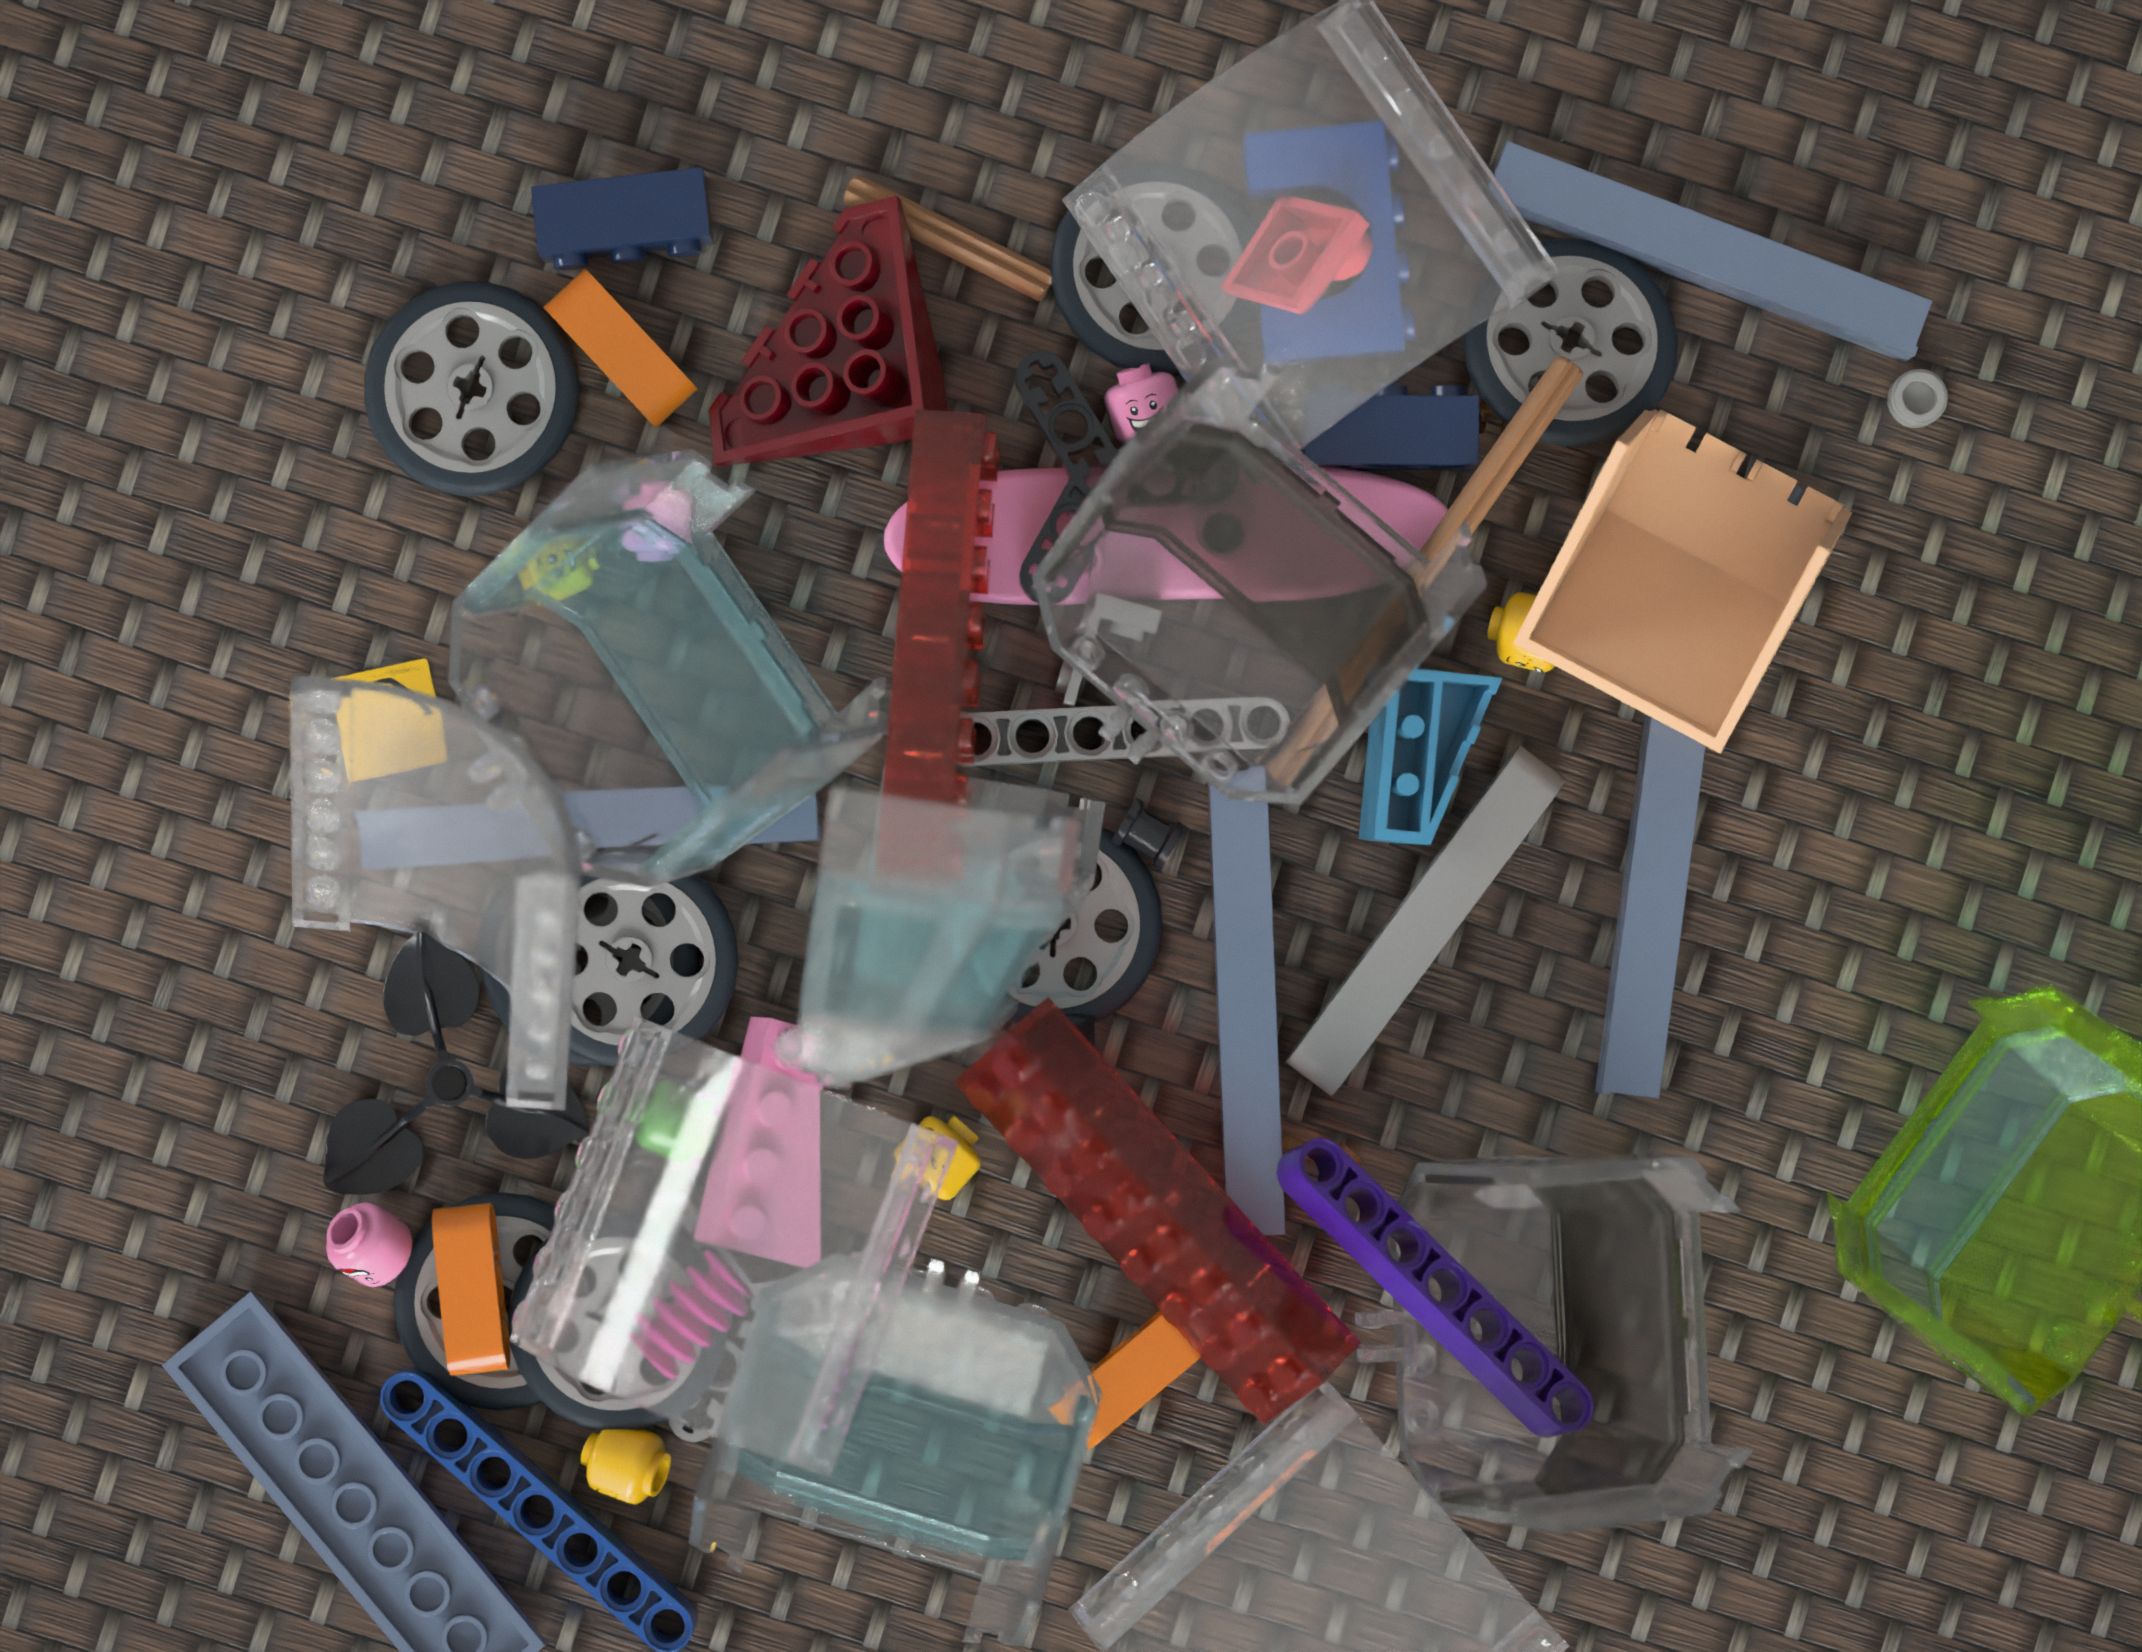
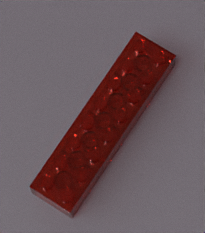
M915 409L876 872L884 889L953 893L955 878L965 879L967 844L964 843V834H958L959 821H970L972 786H969V776H963L964 763L974 764L976 756L977 729H974V718H968L969 707H979L982 675L979 672V661L973 660V651L984 650L986 616H983V603H978V593H989L991 574L988 546H982L983 537L993 538L995 503H993V490L987 489V482H998L1000 448L997 447V433L988 432L985 414Z
M1049 997L1042 1001L954 1081L967 1096L969 1102L1006 1139L1010 1148L1026 1161L1044 1181L1048 1190L1063 1202L1082 1223L1086 1232L1101 1244L1119 1264L1125 1275L1138 1285L1161 1311L1163 1317L1176 1327L1200 1354L1205 1364L1221 1377L1239 1397L1243 1406L1251 1411L1263 1425L1323 1384L1361 1343Z

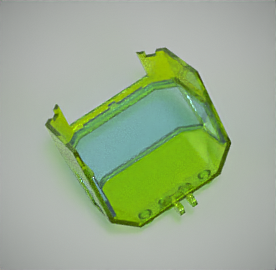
M2051 985L2026 990V994L1996 1000L1993 997L1968 1001L1982 1019L1978 1027L1847 1203L1844 1205L1839 1199L1827 1192L1829 1212L1833 1218L1837 1247H1835L1838 1272L1860 1293L1934 1353L2026 1419L2075 1381L2126 1311L2142 1323V1304L2135 1300L2142 1290V1045Z

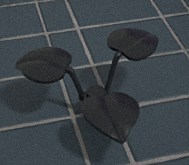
M418 932L412 936L396 954L385 980L383 1005L390 1023L400 1034L412 1037L431 1030L438 1063L432 1066L426 1076L425 1085L428 1095L399 1119L394 1109L388 1103L377 1099L357 1100L341 1109L333 1119L326 1137L323 1182L328 1189L346 1194H371L391 1189L406 1181L420 1164L423 1156V1144L415 1133L405 1127L435 1103L448 1107L457 1106L466 1101L469 1096L493 1102L494 1104L487 1112L485 1120L487 1133L499 1150L514 1158L535 1159L546 1156L569 1143L584 1138L589 1132L588 1120L581 1101L569 1084L552 1069L533 1062L511 1064L502 1071L499 1077L497 1093L475 1086L473 1076L468 1067L459 1061L449 1059L441 1027L457 1028L471 1018L479 1002V983L474 971L461 956L440 944L425 932Z

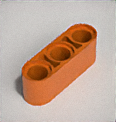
M586 269L579 273L543 307L655 428L698 390Z
M492 1203L433 1209L432 1233L448 1371L451 1376L508 1370L511 1362L510 1340L494 1206Z
M1176 1298L1072 1383L1050 1406L1086 1449H1090L1193 1365L1215 1342L1183 1303Z

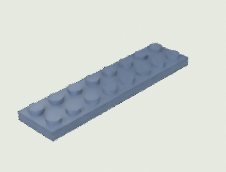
M255 1290L250 1291L162 1365L399 1652H538L548 1643Z

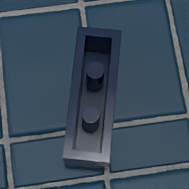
M702 167L531 186L538 255L544 263L553 262L555 270L585 268L588 266V258L610 256L611 263L613 264L635 263L645 260L644 252L667 250L668 257H690L701 254V246L714 244L707 176Z
M1346 385L1317 386L1316 395H1306L1303 401L1304 468H1316L1317 465L1355 470H1474L1479 465V396H1465V387L1455 385L1431 387V395H1408V387L1401 385L1373 387V395H1351V387Z

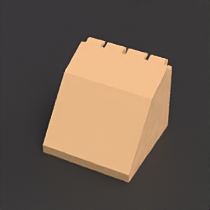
M1656 409L1653 411L1644 410L1617 440L1513 644L1721 753L1853 512L1843 508L1844 504L1809 486L1796 506L1787 500L1798 480L1758 459L1748 474L1747 479L1737 475V472L1747 455L1746 453L1708 433L1705 434L1695 453L1687 449L1686 446L1696 427L1662 409L1659 412Z

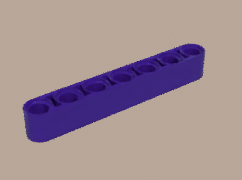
M1317 1138L1290 1149L1282 1155L1277 1165V1178L1283 1190L1532 1433L1538 1437L1550 1438L1580 1430L1590 1422L1593 1416L1594 1403L1585 1385L1338 1144L1330 1139ZM1306 1156L1312 1159L1318 1167L1319 1176L1317 1181L1312 1179L1306 1172L1304 1165ZM1347 1197L1353 1199L1358 1205L1360 1211L1358 1221L1353 1219L1347 1211ZM1389 1237L1394 1239L1399 1245L1401 1252L1399 1262L1389 1253L1387 1247ZM1430 1277L1435 1279L1440 1285V1301L1436 1300L1430 1293ZM1471 1317L1475 1318L1481 1326V1341L1477 1340L1471 1333ZM1513 1357L1521 1364L1523 1370L1521 1381L1512 1372L1511 1360ZM1554 1397L1562 1404V1420H1559L1553 1412L1552 1400Z

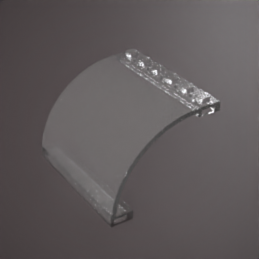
M1342 0L1260 47L1161 116L1112 155L1062 199L1255 483L1268 477L1302 451L1306 445L1420 363L1509 306L1513 309L1524 303L1561 274L1373 0Z
M293 675L290 691L292 927L350 931L351 922L382 926L414 935L418 932H425L446 948L459 953L480 966L500 982L511 994L506 1106L565 1110L580 886V855L572 820L555 785L540 765L515 741L473 713L447 701L388 684Z
M635 1015L631 1028L625 1031L619 1042V1059L611 1080L605 1084L598 1096V1113L590 1134L581 1142L577 1150L576 1170L569 1188L561 1195L556 1204L554 1212L555 1224L546 1246L541 1248L535 1258L533 1266L534 1278L526 1299L518 1305L512 1319L513 1332L509 1341L544 1362L633 1404L744 1448L830 1477L958 1141L755 1064Z
M1324 1376L1068 1609L1100 1652H1564L1569 1647L1562 1636L1456 1525L1367 1426L1352 1405Z

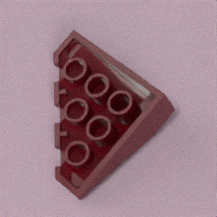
M898 196L850 207L842 211L832 226L840 235L820 264L812 258L809 260L786 294L795 302L775 331L765 325L741 361L749 367V370L730 398L720 392L709 408L708 413L715 465L723 467L893 444L950 430L944 377L902 202Z

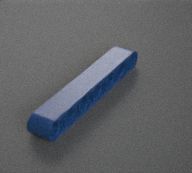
M415 1366L400 1370L385 1382L381 1389L380 1402L386 1415L642 1641L658 1652H676L687 1645L697 1626L698 1619L696 1608L690 1599L468 1404L450 1395L431 1377ZM400 1381H414L422 1388L424 1400L419 1409H407L398 1401L396 1392ZM444 1419H457L466 1427L467 1441L464 1446L451 1447L441 1439L439 1430L440 1424ZM495 1456L507 1462L511 1471L510 1480L507 1484L495 1485L485 1478L482 1468L486 1458ZM543 1495L551 1501L554 1507V1517L551 1521L540 1523L529 1517L525 1508L526 1500L529 1496ZM576 1533H586L593 1537L598 1547L597 1556L588 1561L579 1560L574 1557L568 1545L570 1536ZM620 1571H629L635 1574L640 1580L641 1593L637 1597L630 1599L617 1595L612 1587V1576ZM664 1609L678 1612L684 1620V1631L676 1636L662 1634L656 1627L654 1621L655 1614Z

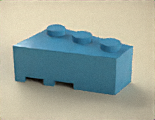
M1397 666L1378 668L1373 679L1358 839L1411 845H1431L1458 783L1459 777L1457 776L1470 746L1477 739L1481 729L1479 727L1492 695L1496 694L1502 678Z

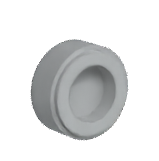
M1913 369L1899 376L1890 386L1887 396L1888 408L1894 419L1910 428L1925 427L1939 419L1944 413L1948 402V393L1944 382L1938 375L1925 369Z

